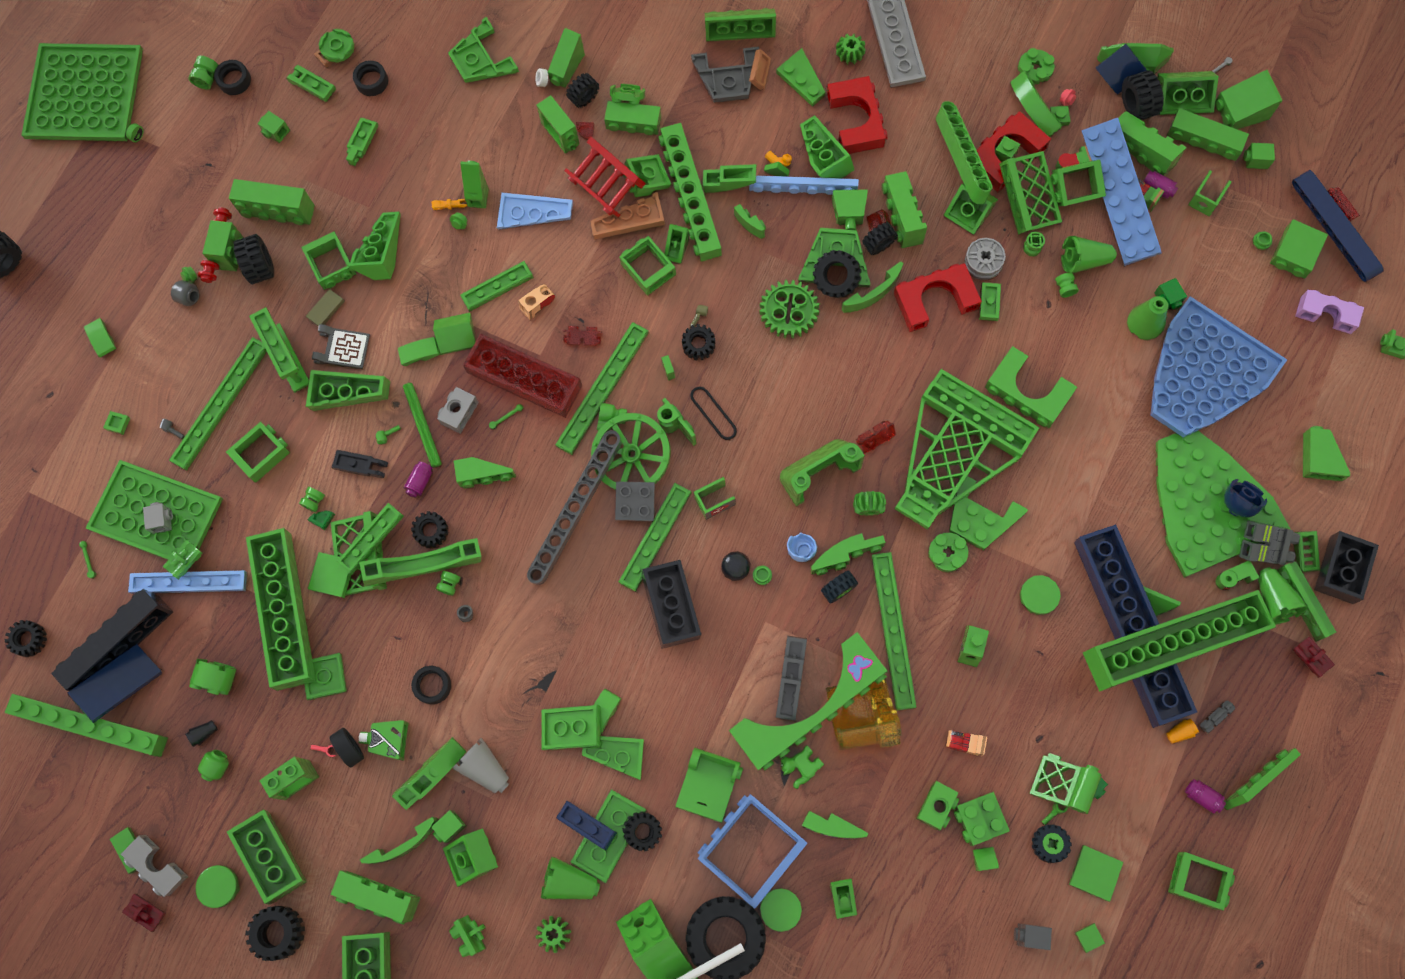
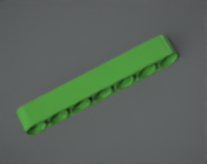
M945 101L939 109L936 122L970 199L976 204H984L992 190L991 181L956 105L950 101Z

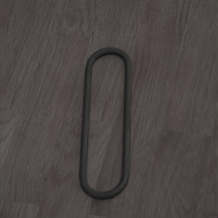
M704 387L694 388L691 391L690 397L715 431L725 440L734 438L737 433L736 426L708 390ZM696 390H704L734 429L732 436H723L695 401L693 393Z

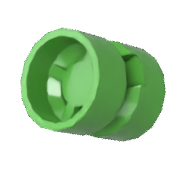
M200 55L196 58L193 65L194 68L191 70L188 80L201 89L209 90L214 81L213 77L218 64L214 60Z

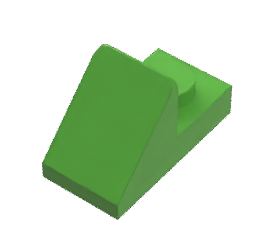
M852 879L831 882L830 889L833 896L836 918L857 915Z

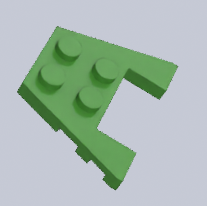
M487 17L482 20L478 27H474L471 30V34L466 39L463 38L448 52L449 57L465 83L519 72L511 56L494 64L480 42L481 39L495 33Z
M820 228L799 275L798 282L814 283V265L818 263V258L824 256L823 254L826 252L840 250L849 253L859 262V267L862 271L860 273L861 281L858 283L859 286L870 287V279L857 230ZM835 263V264H833L832 266H844V265L841 264V263Z
M967 476L956 495L959 496L975 485L977 481ZM969 495L954 504L949 532L959 535L965 541L984 551L1008 528L1015 524L1016 521L1023 517L1028 509L1012 501L1004 517H1001L968 498Z

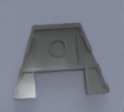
M759 47L743 48L745 65L711 69L708 67L707 53L691 54V60L714 103L749 99L752 86L749 78L755 52L759 50Z

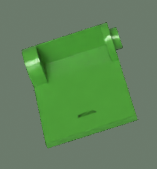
M694 748L675 807L722 823L735 780H740L743 768L740 767L741 763Z

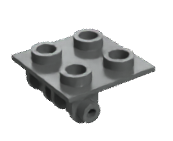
M616 482L615 520L654 521L655 482Z

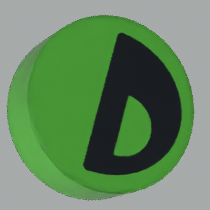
M136 123L131 124L126 131L127 139L138 142L143 136V127Z

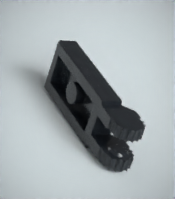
M336 450L332 469L369 477L371 475L377 478H384L385 473L371 469L373 464L387 467L388 462L375 459L372 456Z

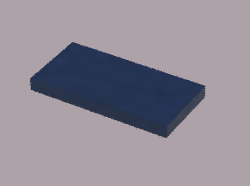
M136 644L67 692V694L94 723L160 676L162 671Z

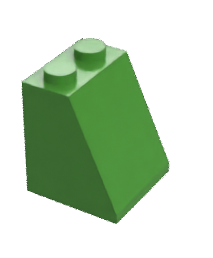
M1265 70L1220 92L1215 101V106L1220 111L1224 125L1240 129L1269 120L1282 102V98L1268 70Z

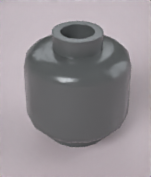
M180 280L171 288V297L176 303L192 306L199 299L198 287L190 282Z

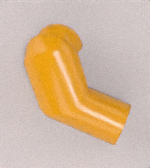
M768 151L765 155V158L770 163L780 162L785 167H788L792 161V157L789 154L777 157L772 151Z

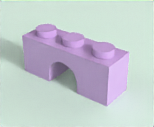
M1307 290L1300 298L1295 317L1315 322L1322 312H1327L1334 319L1333 329L1352 334L1360 325L1364 307L1354 302L1340 300L1335 296L1321 294L1316 290Z

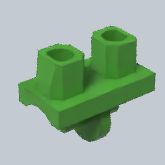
M186 540L176 552L173 551L171 553L172 557L163 567L179 580L203 553L190 541Z
M469 915L453 922L455 925L449 932L454 939L462 938L464 944L459 947L462 957L473 956L486 949L482 942L484 937L481 933L486 928L484 924L478 927L476 921H471Z

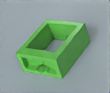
M550 95L536 105L541 124L566 154L576 149L580 144L576 126Z
M1100 159L1052 170L1051 181L1055 187L1058 206H1067L1106 196ZM1088 167L1092 194L1067 200L1063 173Z
M335 231L301 247L318 283L324 290L334 287L343 280H349L357 274L356 271L350 269V259ZM338 247L347 266L322 277L314 258Z
M649 236L637 241L635 246L623 251L619 257L623 268L647 296L676 275L675 266ZM650 250L663 265V268L643 281L630 263Z
M259 422L226 451L233 461L255 483L290 453L286 448L288 444L281 437L277 439L274 436L276 431L269 424L265 426L262 422ZM265 433L277 448L257 466L252 468L240 454Z
M294 756L259 781L269 798L287 800L319 778V775L310 760Z
M1178 852L1168 893L1215 910L1224 911L1230 900L1228 895L1229 888L1232 887L1235 880V875H1233L1234 869L1186 852ZM1191 861L1223 872L1216 902L1184 891Z

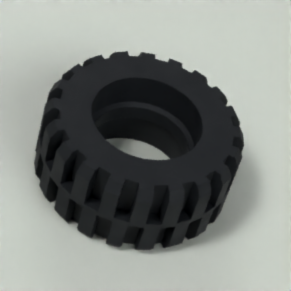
M730 896L717 897L705 902L693 913L686 932L687 952L692 959L691 961L697 967L715 958L716 956L709 950L706 942V933L709 926L719 918L729 917L735 919L742 925L745 931V951L704 974L712 979H740L752 972L764 954L766 943L765 928L759 914L747 902Z

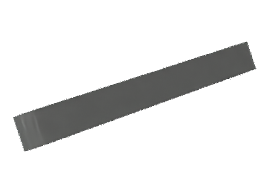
M607 431L602 437L527 572V578L531 583L541 585L547 580L621 447L622 440L616 431ZM612 436L617 437V442L614 445L608 444V439ZM607 453L608 458L606 461L601 462L598 460L600 454ZM592 470L599 471L596 478L589 477V473ZM582 487H589L588 494L580 495ZM574 503L580 505L577 512H571L570 510L571 505ZM564 520L570 521V526L567 529L561 528V523ZM554 537H560L561 539L558 546H552V539ZM549 553L551 561L543 563L542 557ZM539 570L542 576L539 580L535 581L533 573Z

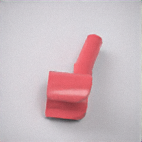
M311 745V750L321 751L329 757H336V755H330L329 750L333 747L332 745L328 747Z

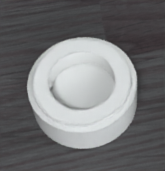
M539 68L535 76L537 86L546 87L548 82V71L546 69Z

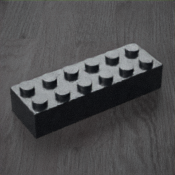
M145 589L136 592L127 604L122 605L112 618L104 621L102 627L95 633L90 634L86 642L80 647L75 648L71 655L65 661L60 662L51 674L65 690H72L136 644L139 645L173 611L159 596Z

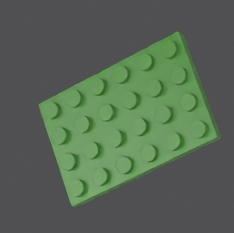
M119 460L86 529L169 560L172 557L171 553L173 551L176 552L186 540L200 549L223 498ZM160 502L170 508L173 513V519L171 520L172 530L155 534L145 530L143 507L150 506L151 503Z

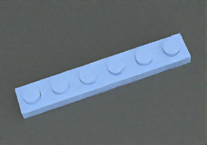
M756 176V183L749 185V191L790 192L792 194L799 192L808 194L826 193L827 195H832L833 190H858L859 179Z
M245 570L186 572L179 580L170 572L130 573L128 592L135 594L142 589L151 593L246 591L247 572Z

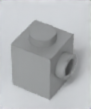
M160 502L151 503L150 506L143 507L145 530L152 534L172 530L171 520L173 519V513L170 508Z

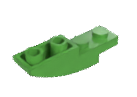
M861 533L837 543L823 553L811 566V575L815 573L817 576L828 573V570L834 568L836 571L845 569L846 565H849L850 562L849 556L857 558L867 551L871 553L881 551L886 543L884 536L864 540Z
M452 737L424 762L423 766L393 793L392 797L407 810L418 799L421 800L466 753V750Z

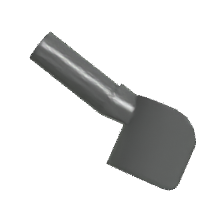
M162 419L160 428L163 431L173 433L181 439L185 437V435L171 428L173 422Z

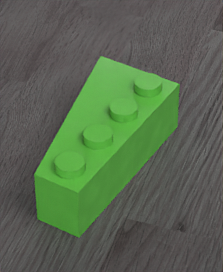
M1127 111L1118 118L1129 153L1152 172L1156 171L1166 176L1176 166L1187 147L1182 144L1177 146L1173 143L1174 139L1169 136L1166 138L1158 134L1159 130L1154 127L1147 128L1144 121Z
M907 172L886 175L884 183H882L883 194L887 195L886 205L887 209L891 210L892 213L891 223L892 226L896 227V233L898 234L897 243L900 242L901 248L923 244L927 225L922 223L923 215L921 210H918L916 196H912L913 188Z
M346 870L339 871L331 895L335 896L336 901L340 903H353L357 909L363 911L368 909L373 911L374 915L393 919L392 921L403 925L405 922H412L421 898Z

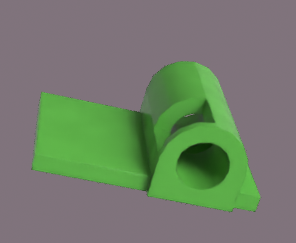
M666 398L662 399L663 406L657 412L659 425L667 434L680 429L690 443L695 446L696 436L692 426L687 420H684L680 411L673 404H670Z

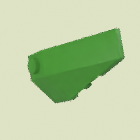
M815 115L800 124L811 167L819 177L841 179L855 170L849 153Z
M400 212L381 214L373 225L371 234L368 237L365 236L362 240L363 245L360 249L356 248L353 252L349 264L350 269L373 280L392 278L396 263Z

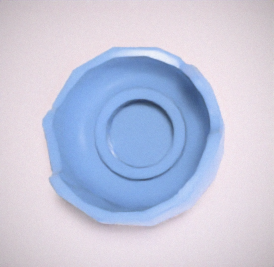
M803 533L790 536L787 542L788 554L797 562H807L817 552L816 541L810 535Z

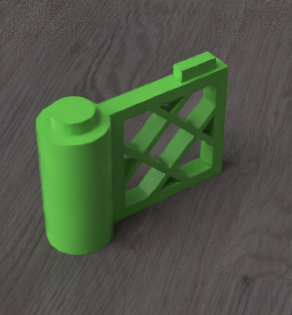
M1051 753L1048 756L1043 755L1030 794L1069 807L1080 813L1088 814L1102 776L1098 772L1099 769L1091 765L1079 767L1060 761V756ZM1048 762L1055 764L1057 771L1049 775L1045 771ZM1069 769L1075 770L1073 778L1066 781L1062 773ZM1060 775L1063 783L1053 788L1049 779ZM1047 781L1050 790L1044 793L1037 792L1039 785ZM1064 787L1068 792L1065 801L1058 799L1055 793Z

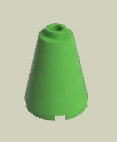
M1068 236L1062 245V249H1065V254L1061 255V261L1065 272L1077 273L1111 264L1115 260L1117 252L1110 244L1077 236Z
M1156 296L1133 308L1127 320L1130 332L1143 340L1157 338L1166 326L1168 302L1166 299Z
M1268 567L1259 572L1260 578H1258L1261 595L1275 625L1290 621L1289 618L1294 615L1297 618L1308 610L1306 602L1276 569Z
M551 857L544 877L545 882L544 886H542L541 898L593 899V896L598 895L600 884L597 883V878L556 857Z

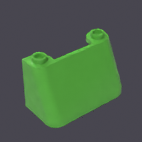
M835 439L784 468L780 473V481L797 507L804 502L803 493L810 487L811 476L833 463L837 465L839 470L848 468L852 473H855L861 469L865 455L858 445L842 439Z

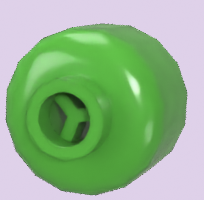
M219 750L205 753L198 765V771L202 774L201 777L206 781L221 779L229 766L227 755Z

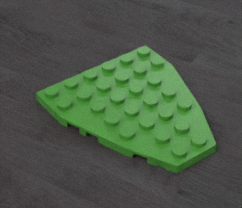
M1196 431L1184 438L1175 433L1156 442V466H1158L1156 485L1160 507H1162L1163 512L1162 522L1166 530L1165 540L1184 578L1240 555L1243 540L1252 541L1244 537L1248 520L1290 529L1273 496L1232 456L1201 432ZM1239 479L1237 482L1243 483L1244 480L1248 481L1264 493L1262 497L1264 500L1267 498V504L1262 511L1250 518L1234 516L1229 512L1224 502V494L1233 480ZM1254 527L1251 529V534H1252V535H1253V532H1254Z

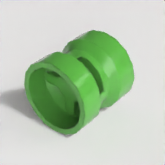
M1031 232L1024 243V252L1029 256H1037L1045 244V237L1040 232Z
M1071 272L1064 273L1055 279L1057 286L1060 287L1059 293L1062 298L1073 296L1079 292L1078 286L1074 284V274Z
M308 487L305 491V497L301 498L299 504L316 512L319 507L318 503L323 500L325 495L314 488Z
M442 571L441 581L437 584L436 590L454 596L455 586L459 583L461 577L447 571Z

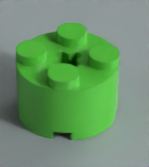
M197 659L189 687L200 690L201 688L207 689L208 693L219 695V693L228 695L237 668L215 661L207 663L208 660Z

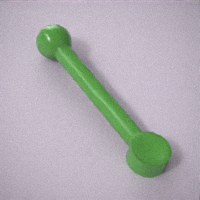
M518 404L516 408L508 414L504 415L495 422H490L489 427L491 429H496L499 423H501L517 411H522L523 406L521 404Z
M81 541L79 546L83 550L87 564V577L92 579L96 577V573L91 567L86 549L87 543Z

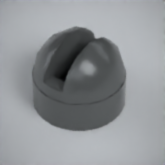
M463 605L458 608L457 616L462 622H470L472 620L473 610L470 606Z

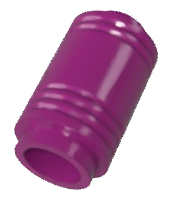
M1149 171L1144 179V182L1155 189L1159 187L1164 190L1162 197L1166 199L1169 196L1173 198L1178 189L1176 187L1177 182L1156 171Z
M420 461L418 464H415L404 486L405 493L414 498L421 496L433 473V468Z
M1193 779L1185 790V793L1188 794L1187 797L1213 814L1216 811L1220 813L1226 805L1224 796L1200 780L1196 781Z

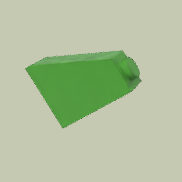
M567 28L563 30L548 69L549 79L552 84L566 88L585 55L581 34Z
M1313 426L1303 433V477L1332 481H1344L1350 477V471L1331 430L1323 429L1321 426Z

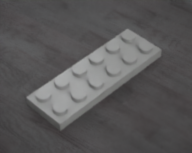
M867 0L890 87L925 81L926 75L905 0Z

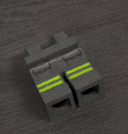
M1248 520L1244 537L1252 541L1243 540L1239 557L1248 561H1261L1280 565L1294 562L1296 555L1295 552L1289 550L1290 543H1299L1300 535L1285 527ZM1254 527V532H1253V535H1252V534H1251V529ZM1250 545L1249 553L1247 554V547Z

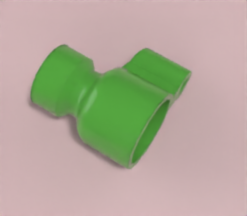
M601 403L597 430L599 431L610 419L626 414L627 409L620 408L618 410L612 404Z

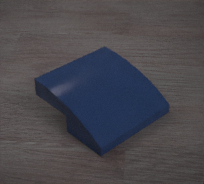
M1127 43L1096 66L1097 71L1117 95L1122 92V83L1126 77L1147 71Z

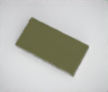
M329 289L306 317L318 327L319 324L325 325L345 301Z

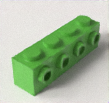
M1180 108L1167 133V136L1175 140L1184 141L1191 146L1200 147L1210 153H1216L1224 156L1226 159L1235 161L1242 153L1249 135L1246 132Z

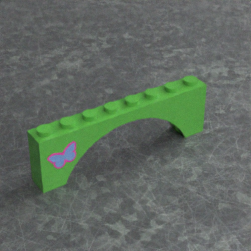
M858 632L841 644L843 651L841 678L829 701L818 712L803 721L786 726H766L744 718L729 730L757 770L763 768L766 771L774 765L773 760L776 757L783 758L790 752L789 748L793 744H796V746L800 745L806 740V734L810 731L813 734L823 727L821 725L823 721L834 719L839 715L837 711L842 707L846 709L855 702L853 698L858 694L862 697L871 690L869 688L870 685L874 682L879 684L887 678L885 675L888 672Z

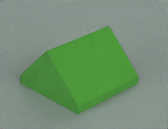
M471 313L434 320L433 331L441 355L477 347Z

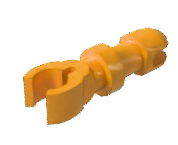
M465 199L431 201L433 210L445 208L452 210V208L467 207V204H461L466 202Z

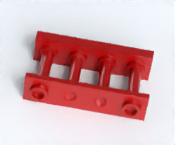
M590 137L587 141L591 146V152L574 173L567 168L564 171L569 175L568 179L575 185L577 183L580 184L604 206L603 210L608 215L614 214L619 218L621 214L614 208L631 187L637 185L642 189L646 183L598 141ZM601 154L603 156L602 163L587 182L584 183L580 176L595 157ZM613 165L615 167L614 173L599 192L596 193L591 187L605 169ZM625 175L627 177L626 183L608 204L603 197L617 179Z

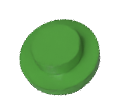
M457 212L451 215L450 222L455 229L466 228L467 218L463 214Z
M1266 231L1258 232L1253 237V244L1258 249H1268L1272 244V236Z
M182 268L180 273L182 279L193 284L197 280L193 268Z
M758 566L754 569L753 580L757 584L766 585L771 581L772 572L767 566Z

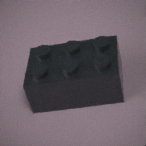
M1341 531L1330 536L1314 590L1351 604L1362 601L1379 545Z

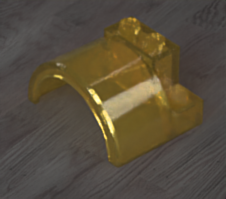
M885 679L879 684L874 682L869 686L871 689L862 697L858 694L853 698L855 702L846 709L842 707L837 711L839 715L832 719V724L839 750L879 744L880 748L901 744L900 720L897 711L894 710ZM837 686L826 688L828 701Z

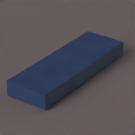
M566 801L556 819L605 851L617 834V832L569 801Z

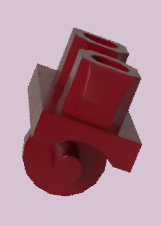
M1310 636L1292 649L1318 678L1335 665L1325 654L1326 651L1321 649Z
M133 894L129 904L122 911L123 914L151 932L155 931L166 914L138 894Z

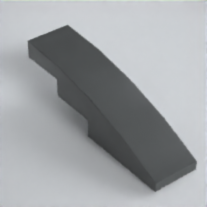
M787 635L776 718L796 721L807 638Z

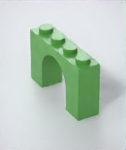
M1012 346L988 380L985 388L990 394L1004 399V402L1009 406L1018 408L1023 415L1035 419L1040 426L1050 428L1077 389V386L1061 377L1047 396L1040 399H1031L1024 396L1016 386V375L1029 356Z

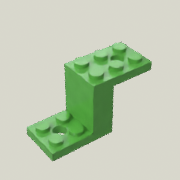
M652 899L642 903L635 910L624 915L616 922L634 962L647 979H677L694 969L667 929Z

